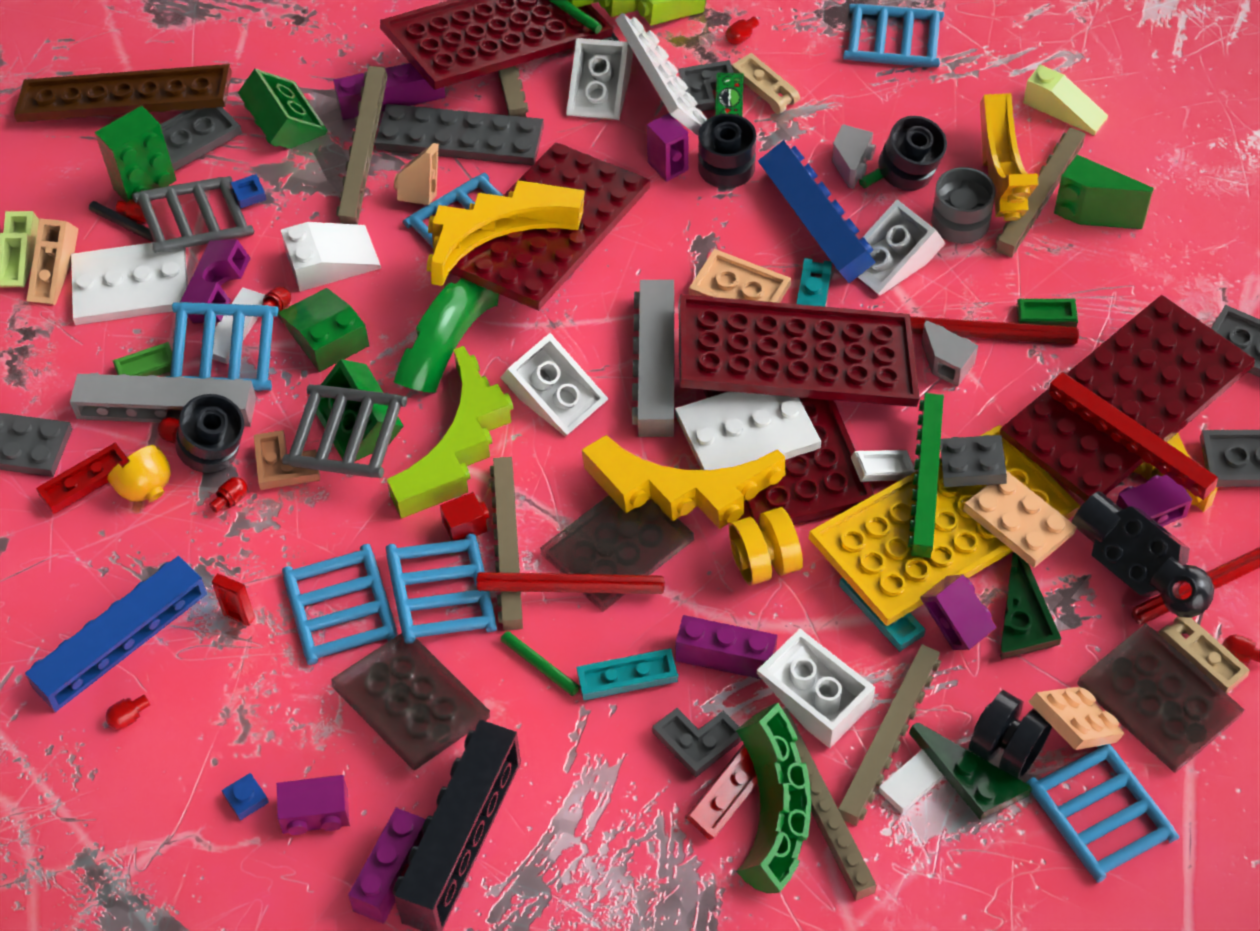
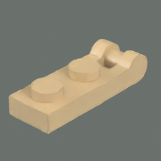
M750 53L731 65L734 73H744L743 83L769 103L776 114L786 110L787 105H794L800 101L798 91L754 54Z
M1177 616L1174 619V624L1171 626L1166 625L1158 632L1160 640L1165 645L1172 646L1225 695L1243 681L1250 672L1249 668L1192 618ZM1181 634H1188L1189 637L1185 639Z

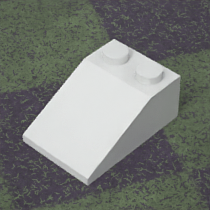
M576 38L567 116L608 120L620 119L633 58V51L628 42Z
M897 199L863 236L874 249L870 255L876 263L857 278L881 296L925 266L946 243L935 228Z
M305 222L280 229L285 251L300 292L381 269L365 225Z
M551 333L512 364L500 377L520 401L565 437L608 400V397Z
M799 629L757 670L759 677L800 724L828 748H831L873 703L875 686L802 629Z

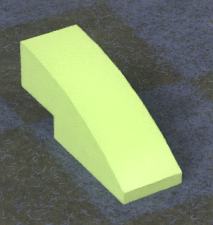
M5 211L4 232L0 233V287H25L32 267L39 218L33 211Z

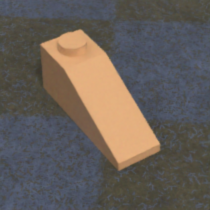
M39 218L26 301L56 305L71 266V254L75 253L78 228L69 222Z

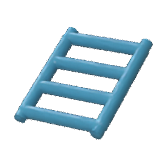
M850 3L849 11L852 13L848 50H845L843 53L844 60L919 67H940V58H937L940 20L943 21L944 11ZM862 14L878 16L874 52L858 51ZM888 17L904 18L900 54L884 53ZM914 19L930 20L926 56L911 55Z
M484 172L433 201L430 205L411 214L403 220V223L407 228L413 227L433 247L432 233H428V227L422 221L436 214L439 205L449 206L458 201L465 209L469 210L470 203L475 204V202L467 194L477 188H480L486 194L503 195L489 182V177Z
M174 302L172 304L173 313H176L171 371L170 376L166 377L182 376L188 314L204 315L199 377H182L251 380L255 391H271L272 382L268 380L273 318L278 316L279 311L277 306ZM216 315L233 316L228 378L211 377ZM245 316L262 317L256 379L240 378Z
M468 534L463 540L397 548L395 544H389L385 547L405 643L410 644L415 642V638L484 628H486L487 632L497 630L489 591H478L476 588V590L412 599H408L405 585L473 577L476 587L477 573L485 572L475 534ZM468 552L470 565L408 573L402 572L400 560ZM479 602L482 616L420 625H413L411 611Z
M370 544L362 545L360 551L296 569H293L291 566H286L282 569L284 584L308 665L316 664L318 658L384 639L394 642L399 638ZM364 563L367 576L300 594L297 583L299 580ZM370 587L372 589L375 601L310 620L307 619L304 606ZM379 613L383 627L317 646L314 645L311 632Z
M1110 744L1097 746L1098 749L1039 780L1033 777L1026 781L1032 788V795L1097 883L1102 882L1107 877L1106 873L1165 840L1172 843L1180 837L1167 817ZM1104 760H1107L1117 775L1060 806L1056 805L1047 792ZM1125 786L1137 800L1136 803L1078 834L1066 819ZM1145 813L1158 828L1099 861L1096 860L1086 846Z

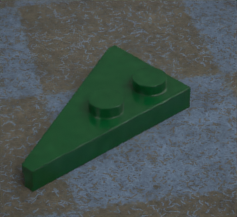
M1015 552L1012 554L1000 649L1001 660L1058 646L1062 639L1029 564Z
M919 722L911 726L909 731L911 737L924 750L979 820L1029 796L1032 790L1029 784L1016 779L997 766Z

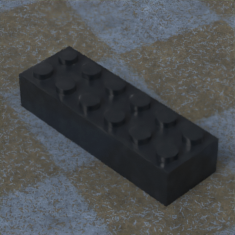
M480 719L475 730L471 729L468 732L464 743L465 751L462 757H457L452 765L450 773L452 778L448 786H443L438 794L436 801L438 807L434 815H429L423 825V838L419 846L414 845L410 851L407 871L404 876L400 875L395 882L393 895L402 924L421 931H443L521 764L516 731Z

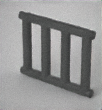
M218 177L133 193L132 198L135 203L139 202L154 243H152L153 252H166L208 244L209 241L229 240L253 235L254 229L252 225H247L231 188L232 177ZM220 188L236 227L220 230L204 191ZM194 194L209 232L193 235L178 196ZM167 199L182 237L165 240L150 202L151 200Z
M309 384L307 387L309 397L290 452L283 456L282 463L292 467L382 478L384 469L381 466L400 408L406 406L407 397L398 394ZM321 397L335 399L316 457L301 456ZM347 401L362 402L342 461L328 459ZM373 405H388L369 465L354 463Z

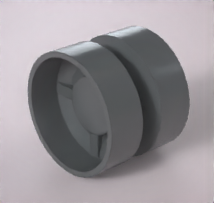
M967 167L954 168L940 176L935 188L931 223L932 227L938 231L943 239L953 243L967 244L978 241L986 235L990 227L996 193L995 185L991 178L977 169Z

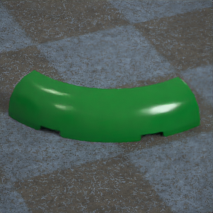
M460 278L456 284L448 283L431 303L417 325L418 337L412 349H405L393 382L417 391L437 392L444 370L454 352L453 349L456 348L465 332L481 314L492 307L498 306L499 294L463 278Z
M776 703L754 715L736 730L754 765L760 794V818L755 841L744 863L736 872L746 883L764 893H780L790 881L799 865L800 860L797 858L803 841L808 838L811 820V790L807 765L805 762H801L795 744L798 740L796 732L779 703Z

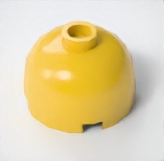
M149 445L127 457L129 462L123 468L117 464L108 474L107 480L122 498L131 502H142L147 499L149 502H153L165 493L163 488L168 484L171 470L170 464L158 446L156 448L155 445Z

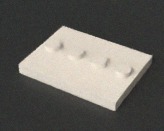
M154 242L71 254L72 306L75 325L172 312V304L174 302L180 303L188 286L186 248L154 253L152 249V243Z
M725 392L675 408V416L701 470L734 467L757 460L777 449L785 456L786 460L821 448V439L799 397Z

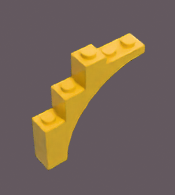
M1012 93L984 94L980 101L983 166H988V176L993 181L996 189L994 199L995 217H1003L1004 221L1020 220L1021 216H1024L1028 211V198L1038 186V173L1027 174L1021 162L1015 134Z
M518 180L515 190L510 191L508 197L478 193L475 204L470 203L469 210L439 205L435 216H430L428 233H432L434 255L429 254L427 260V271L431 272V284L443 286L449 272L462 257L474 248L494 238L531 229L560 228L578 230L583 215L585 190Z
M607 435L581 449L584 469L625 513L643 506L647 500L652 499L674 521L682 515L689 514L698 506L719 529L731 522L737 521L744 514V501L753 499L758 492L770 485L777 484L786 476L785 456L778 449L754 461L714 470H684L661 466L628 452Z

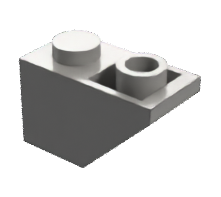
M842 124L833 142L832 163L848 188L854 189L858 179L862 180L865 176L866 162L873 159L876 145L872 144L873 132Z
M928 320L924 323L921 343L932 374L958 387L976 362L978 345Z

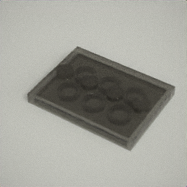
M608 495L540 547V552L561 574L651 575L694 540V533L678 518L672 521L652 499L647 500L643 506L625 513ZM626 593L582 594L600 611L604 612Z
M1147 623L1142 625L1079 677L1077 683L1081 688L1088 690L1100 706L1112 714L1122 726L1174 773H1177L1238 720L1245 710Z
M401 633L331 679V686L415 771L464 737L471 729L474 730L480 719L488 720L490 718V710L417 638H415V642L407 644L404 642Z

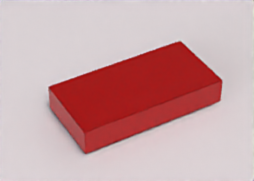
M217 573L211 582L223 615L250 626L255 619V614L245 585Z

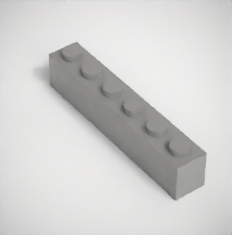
M640 280V291H634V309H639V314H634V331H639V337H633V354H639V360H633V377H638V383H633L632 398L633 401H638V407H632V425H638V437H674V280Z
M77 373L70 404L76 419L160 423L168 417L179 420L183 407L196 396L218 394L233 401L242 412L244 426L251 427L257 398L251 380Z

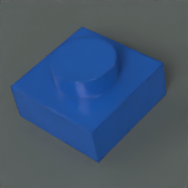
M257 174L231 182L232 190L240 208L267 200Z
M251 773L222 790L224 797L240 821L269 803L267 796Z

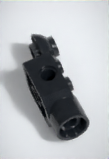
M1100 491L1094 493L1081 505L1072 523L1077 526V530L1094 543L1092 556L1135 592L1145 597L1161 594L1167 609L1179 617L1192 618L1201 615L1209 608L1214 596L1212 580L1203 569L1194 565H1186L1190 552L1188 546L1143 510L1133 506L1122 509ZM1188 582L1191 585L1192 593L1187 599L1183 600L1179 595V588L1183 583Z

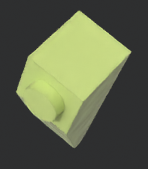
M1040 64L1027 80L1023 103L1092 135H1096L1108 118V115L1064 74Z

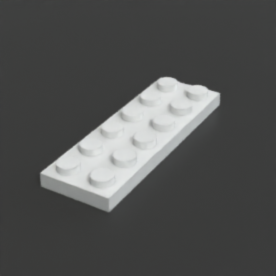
M621 13L615 21L670 115L698 136L699 129L707 118L695 107L697 105L696 100L685 91L688 87L681 78L676 76L678 73L676 67L670 61H667L669 55L658 45L660 40L652 31L645 32L644 27L636 18L630 19Z

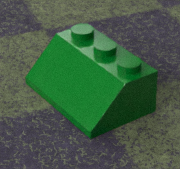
M254 68L238 92L244 102V107L251 112L255 119L254 122L262 129L267 142L275 147L282 146L292 149L321 137L328 131L295 81Z
M344 359L338 361L321 383V385L384 393L367 364ZM321 397L316 415L325 429L335 399ZM347 401L333 442L342 459L362 402ZM373 405L355 461L373 454L388 405ZM397 417L389 444L404 427L399 417Z

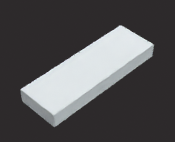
M242 287L231 304L262 305L265 294ZM224 315L222 321L215 327L212 359L225 364L229 363L233 316ZM245 316L243 340L259 317Z

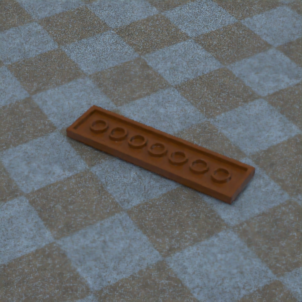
M230 64L24 79L14 116L17 122H35L41 120L128 114L140 106H143L148 112L225 107L232 70Z

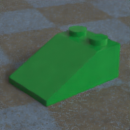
M1077 154L1061 176L1054 214L1079 225L1142 229L1145 225L1154 188Z
M328 288L278 312L279 319L319 372L338 363L340 359H346L370 346L364 322L348 303Z

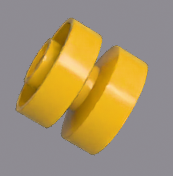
M783 507L760 513L759 526L752 517L729 524L732 555L749 586L770 580L772 578V566L780 576L802 569L803 557L795 527Z

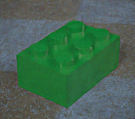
M143 106L136 108L95 132L112 187L125 202L133 199V193L167 187L177 181L161 125Z

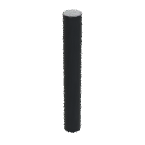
M96 201L90 203L89 210L154 242L148 227Z

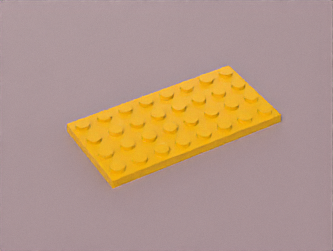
M998 425L980 436L1000 435V428L1002 426ZM1002 438L1006 471L1065 518L1073 517L1080 508V505L1044 469ZM939 458L934 543L931 558L911 556V548L908 547L909 535L912 536V532L909 531L910 520L914 518V516H910L911 505L915 504V501L911 500L912 491L916 489V485H913L914 473L809 531L808 539L886 626L924 605L920 597L946 576L963 574L966 578H969L1013 552L963 511L965 503L987 485L944 487L941 458Z

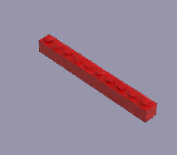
M1061 372L1050 382L1049 395L1054 400H1058L1069 410L1080 415L1083 420L1089 421L1099 431L1105 432L1114 441L1125 446L1130 452L1140 456L1146 463L1156 467L1162 474L1172 478L1178 485L1188 489L1194 496L1204 500L1216 488L1218 481L1216 475L1064 372Z

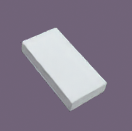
M907 450L854 451L851 456L861 482L900 481L916 472Z
M922 749L879 786L878 792L903 814L941 781L944 776Z

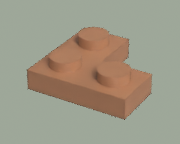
M283 430L254 435L260 490L320 481L319 470L292 467L282 463L283 456L287 454ZM316 449L303 451L301 456L316 457L317 451Z

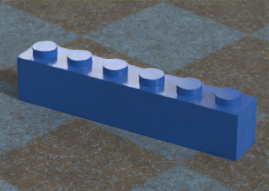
M783 140L761 157L758 162L839 273L850 283L876 263L870 255L874 249L864 237L860 240L858 239L856 234L859 232V229L850 218L846 221L843 219L842 215L846 212L836 199L833 202L828 199L832 195L822 181L818 184L814 179L818 175L809 163L805 166L801 163L805 158L795 145L790 148Z
M179 555L172 561L163 564L146 581L137 584L134 590L121 600L112 603L108 610L96 619L87 622L83 629L74 636L61 642L57 649L45 658L36 661L25 672L32 688L54 712H57L205 597L207 591L202 578Z

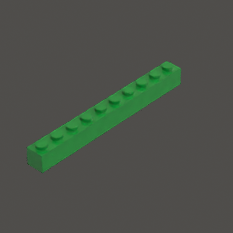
M925 393L924 399L919 402V411H922V414H919L917 425L921 426V428L917 430L916 440L920 441L919 444H916L915 455H918V459L915 458L914 470H917V474L914 473L913 485H916V489H913L911 500L915 501V504L911 505L910 516H914V518L910 520L909 531L912 532V536L909 535L908 547L911 548V556L931 558L934 543L944 395Z

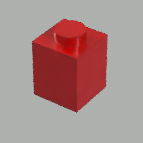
M474 492L439 505L442 522L451 541L463 540L468 534L478 536L488 532L486 519L490 518L489 511L485 502H479Z

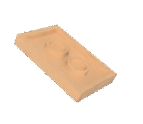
M714 249L690 285L689 295L780 303L791 286V278Z
M1006 471L1007 484L987 485L965 503L963 511L1035 568L1072 537L1077 526Z
M1075 687L1036 692L1028 701L1074 750L1117 743L1125 734L1118 727V720L1109 712L1103 711L1095 703V697L1084 688Z

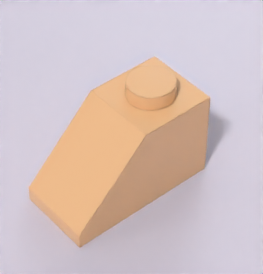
M431 144L406 164L399 174H396L394 189L397 190V200L430 205L437 196L439 144Z

